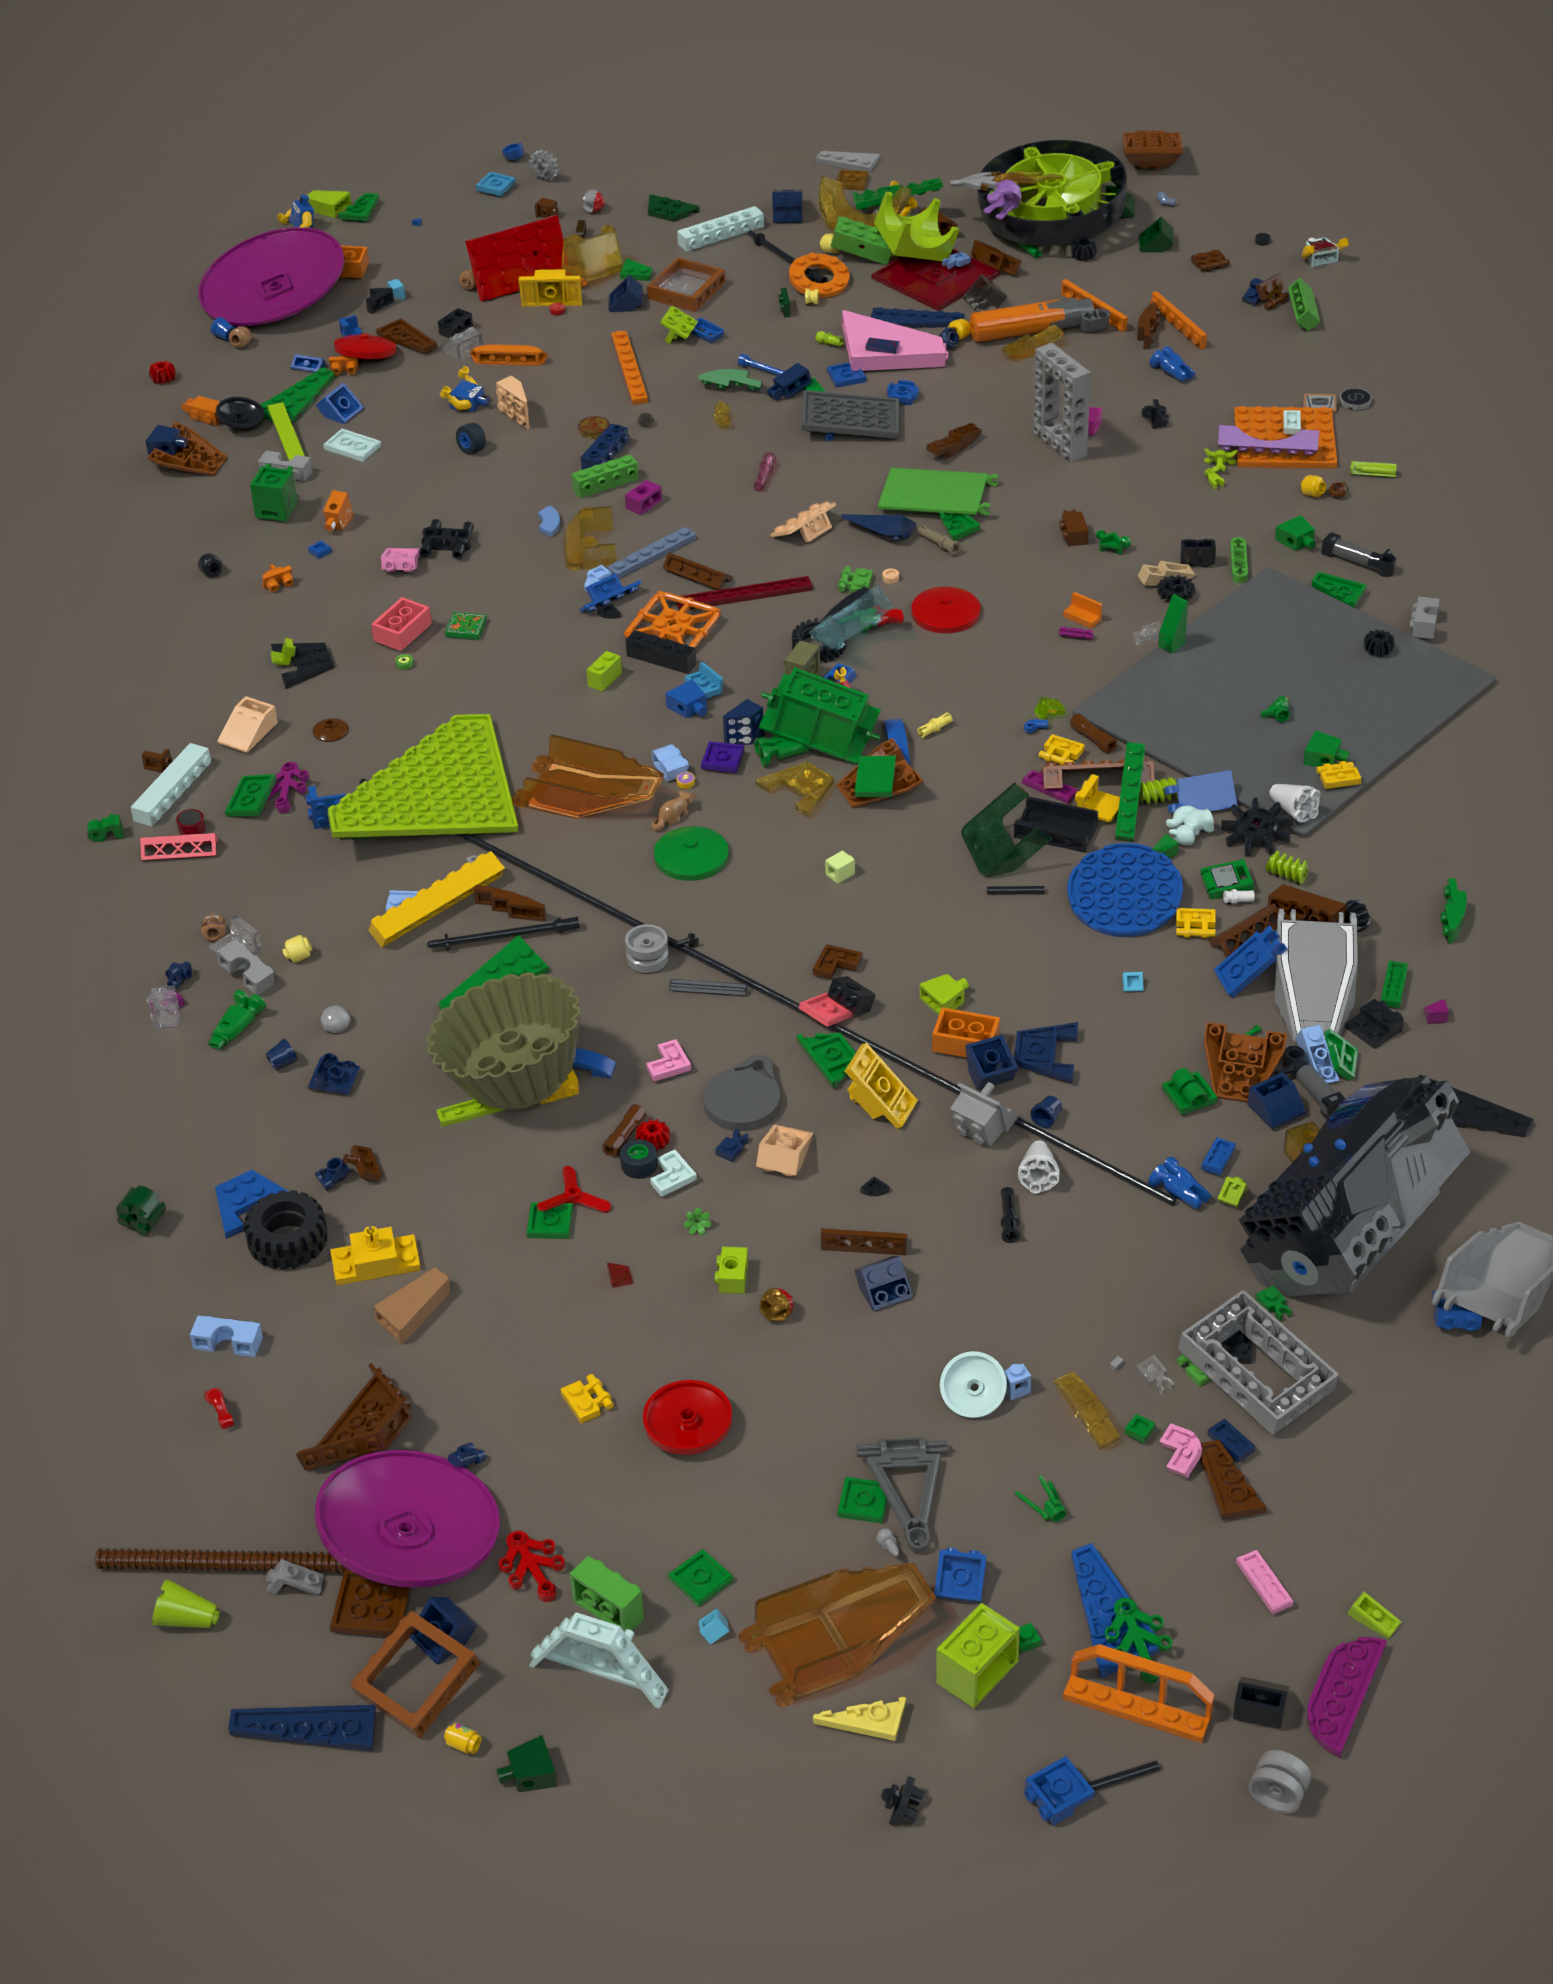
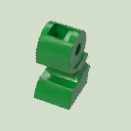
M110 814L106 818L102 817L101 821L95 819L87 824V836L91 841H104L108 831L114 832V837L124 839L123 826L119 814Z

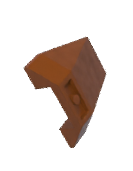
M174 422L171 428L179 429L181 438H187V447H179L174 455L154 448L148 456L149 461L163 468L214 476L227 459V455L191 428Z
M893 738L877 746L867 755L896 756L892 797L904 794L924 783L916 770H913L905 760ZM858 765L837 784V787L852 808L890 798L855 797Z
M1207 1022L1204 1046L1212 1090L1216 1096L1221 1099L1248 1103L1249 1088L1269 1079L1285 1051L1287 1033L1267 1031L1266 1038L1229 1033L1227 1032L1226 1024Z

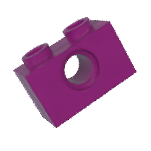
M645 480L625 494L626 509L639 515L644 514L662 501V487L648 480Z

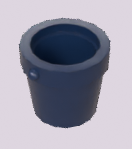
M285 1038L265 1053L267 1060L275 1070L298 1060L296 1053Z
M1054 1096L1045 1097L1031 1109V1119L1041 1128H1050L1056 1122L1062 1110V1103Z

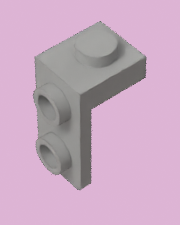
M281 1559L276 1567L270 1569L267 1574V1593L276 1595L281 1587L287 1584L319 1595L323 1574Z

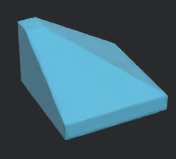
M1123 972L1124 992L1144 991L1143 972Z

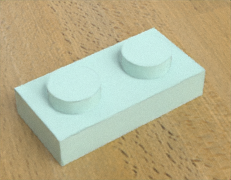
M1284 410V434L1295 435L1301 431L1300 411Z

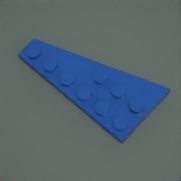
M1090 1543L1071 1551L1072 1563L1092 1646L1100 1644L1115 1649L1120 1646L1128 1631L1126 1622L1120 1628L1119 1637L1116 1642L1110 1643L1105 1640V1630L1108 1626L1112 1625L1116 1618L1114 1613L1116 1601L1121 1598L1130 1599V1597L1094 1545ZM1122 1607L1124 1610H1129L1128 1607ZM1136 1620L1139 1627L1155 1634L1149 1625ZM1113 1632L1108 1633L1109 1636H1116ZM1144 1641L1150 1657L1162 1652L1157 1646ZM1132 1643L1128 1653L1139 1656L1134 1643ZM1096 1658L1100 1678L1118 1671V1663Z

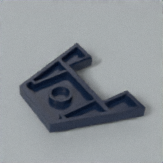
M1078 1022L1017 1031L1014 1060L1017 1066L1072 1083L1074 1064L1054 1063L1057 1040L1077 1041Z

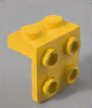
M1092 774L1088 780L1084 781L1082 789L1076 793V806L1097 810L1099 812L1098 820L1111 822L1118 813L1120 797L1098 791L1099 776Z

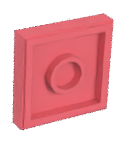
M827 992L800 1002L799 1005L800 1010L826 1027L854 1017V1013L829 998Z

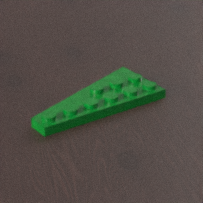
M941 178L922 181L921 184L911 182L904 187L898 184L880 187L876 191L867 189L861 194L855 191L853 192L856 210H866L869 206H881L885 192L892 193L893 203L900 198L909 199L912 195H924L931 190L932 192L939 191L940 188H943Z
M324 367L320 368L266 402L261 403L264 409V418L273 422L268 411V405L283 402L291 423L296 422L297 416L303 414L314 402V397L321 394L322 388H326L335 378L334 372Z
M518 935L438 1003L439 1009L441 1011L446 1007H450V1003L454 998L465 996L467 990L475 986H482L488 980H500L506 975L514 974L520 976L524 973H533L536 977L549 973V966Z

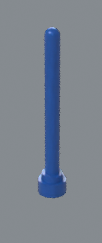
M743 353L738 358V365L742 367L751 366L775 375H780L784 372L783 370L751 360L749 355Z

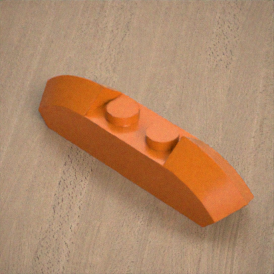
M482 345L470 351L471 357L476 364L540 366L545 363L548 356L540 348L528 345Z

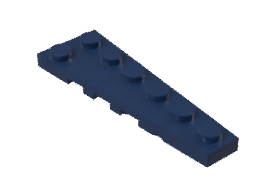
M878 307L873 308L871 318L903 327L913 326V328H919L926 325L928 328L948 327L952 321L965 319V313L918 311L913 309L901 310L898 308L885 309Z
M375 1705L231 1709L228 1730L229 1734L233 1736L373 1751L376 1707Z

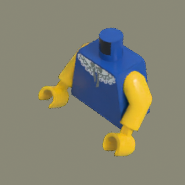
M301 195L300 200H294L292 208L286 212V215L280 213L277 216V219L282 224H287L289 218L294 227L313 228L314 209L310 205L309 196Z
M463 366L458 372V376L466 380H462L452 392L448 386H444L440 392L441 398L448 399L450 409L475 411L480 405L487 406L489 404V397L484 396L483 387L478 385L472 377H469V368L467 366Z

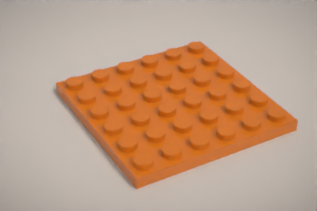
M1234 407L1235 426L1247 435L1259 440L1277 441L1293 436L1284 434V410L1300 411L1301 430H1319L1318 451L1312 456L1304 455V453L1297 452L1296 455H1290L1282 451L1280 454H1273L1271 451H1264L1263 453H1256L1254 450H1247V452L1237 451V467L1337 469L1332 408Z

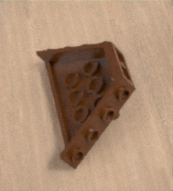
M372 1363L368 1365L373 1377L318 1445L298 1451L296 1456L305 1471L387 1449L411 1420L412 1415L408 1410L411 1408L410 1403L405 1396H402L396 1386L394 1387L389 1377L385 1376L380 1367L376 1369Z

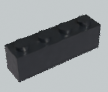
M633 630L626 638L628 657L685 674H689L696 666V648L636 630Z

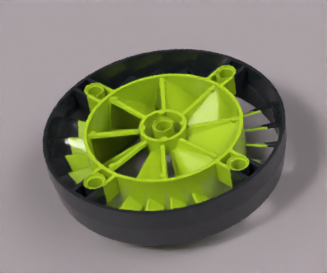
M1045 140L1024 144L996 156L980 172H991V176H996L995 182L1011 180L1020 187L1022 195L1020 205L1008 212L1002 220H998L996 215L1000 213L999 210H1003V207L995 209L989 215L983 211L992 205L987 201V195L993 193L996 189L982 187L980 190H977L982 219L988 228L1005 239L1021 244L1056 246L1089 239L1115 224L1125 208L1127 173L1123 163L1108 150L1086 142ZM1111 181L1120 191L1118 194L1102 193L1101 184ZM1102 196H1115L1110 202L1102 201ZM1041 197L1047 198L1045 206L1035 205ZM1031 198L1028 202L1023 203V201Z

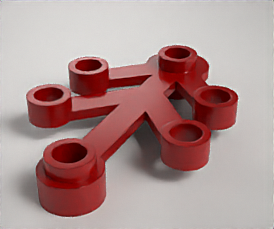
M523 1531L511 1532L506 1538L509 1550L506 1556L499 1560L500 1571L509 1573L513 1570V1561L517 1553L522 1557L516 1572L508 1578L510 1588L514 1590L520 1589L523 1586L525 1573L529 1569L538 1584V1598L546 1603L553 1601L557 1596L556 1586L546 1580L538 1565L550 1567L554 1571H561L565 1568L564 1557L555 1555L549 1558L530 1553L529 1549L540 1550L544 1554L550 1555L555 1552V1542L552 1539H545L542 1542L529 1539L528 1534Z

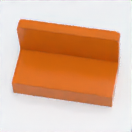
M1073 592L1071 595V605L1063 611V617L1092 629L1102 620V603Z

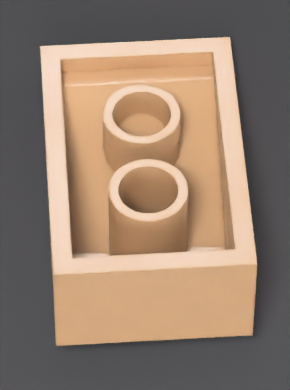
M774 1124L759 1143L756 1167H760L767 1172L778 1171L782 1172L785 1176H796L802 1167L814 1133Z

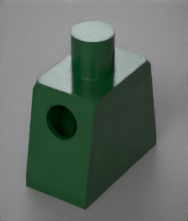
M543 1735L510 1749L507 1752L509 1765L496 1769L499 1783L514 1780L518 1792L557 1786L556 1772Z

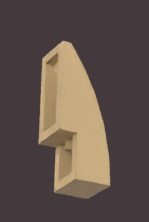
M1160 561L1158 566L1143 564L1138 577L1146 586H1158L1160 579L1164 580L1165 576L1168 578L1170 575L1177 577V575H1180V577L1186 576V580L1194 578L1195 573L1189 565Z

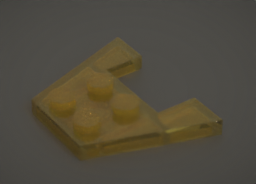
M808 761L756 779V785L768 793L782 784L804 797L795 804V809L808 817L834 783V777Z

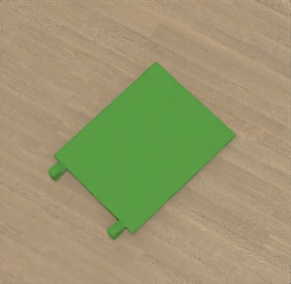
M891 468L878 504V509L977 515L979 512L983 515H989L990 510H985L984 508H990V504L986 502L980 505L986 483L991 486H997L998 481H993L992 479H998L999 476L998 474L988 476V473Z

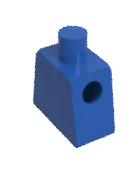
M690 680L665 693L666 707L685 718L695 714L704 716L707 712L706 695L694 680Z

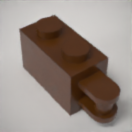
M1076 509L1072 511L1063 510L1062 520L1059 521L1060 531L1063 530V540H1066L1068 547L1088 545L1089 530L1082 511L1077 512Z

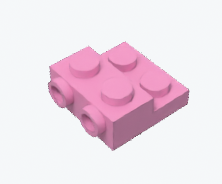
M387 548L381 556L382 570L387 572H396L397 570L413 572L418 566L420 548Z

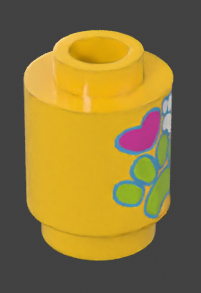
M457 1722L452 1726L449 1725L444 1733L446 1745L465 1754H475L481 1745L482 1736L478 1735L477 1731Z

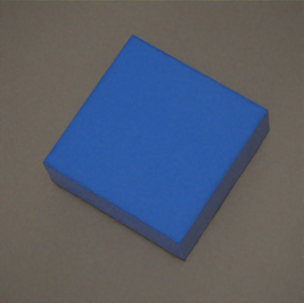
M321 540L309 546L308 551L320 559L331 553L332 548Z

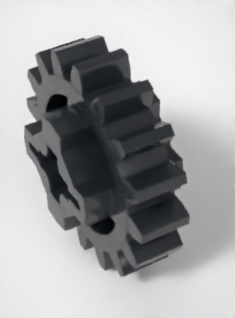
M1170 575L1169 578L1165 576L1164 580L1160 579L1158 583V595L1161 596V599L1166 598V602H1169L1174 594L1188 601V598L1192 599L1193 595H1195V583H1191V579L1186 580V576L1180 577V575H1177V577Z

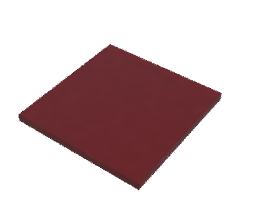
M953 248L950 255L959 253L960 251ZM902 256L872 273L871 279L936 311H940L998 277L1000 270L990 267L971 257V263L963 267L955 265L953 268L948 269L947 265L943 266V261Z

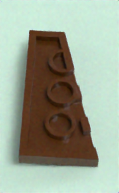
M402 318L376 329V335L422 353H429L437 348V342Z
M1219 1440L1202 1442L1200 1460L1221 1520L1266 1513V1505L1258 1499L1254 1488L1248 1485L1242 1471L1238 1470L1233 1464L1234 1460Z

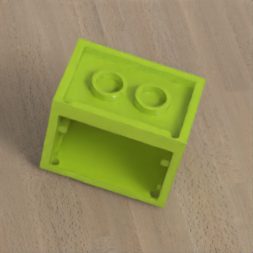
M981 1603L937 1648L936 1683L975 1708L1018 1663L1020 1628Z

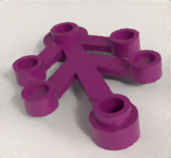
M289 761L284 763L281 767V772L275 775L277 780L267 800L271 799L274 794L281 790L280 797L275 801V807L279 813H285L291 809V804L287 799L290 787L297 790L298 793H304L308 789L304 781H307L310 775L307 770H298L299 767L296 762ZM292 777H298L301 782L293 780Z

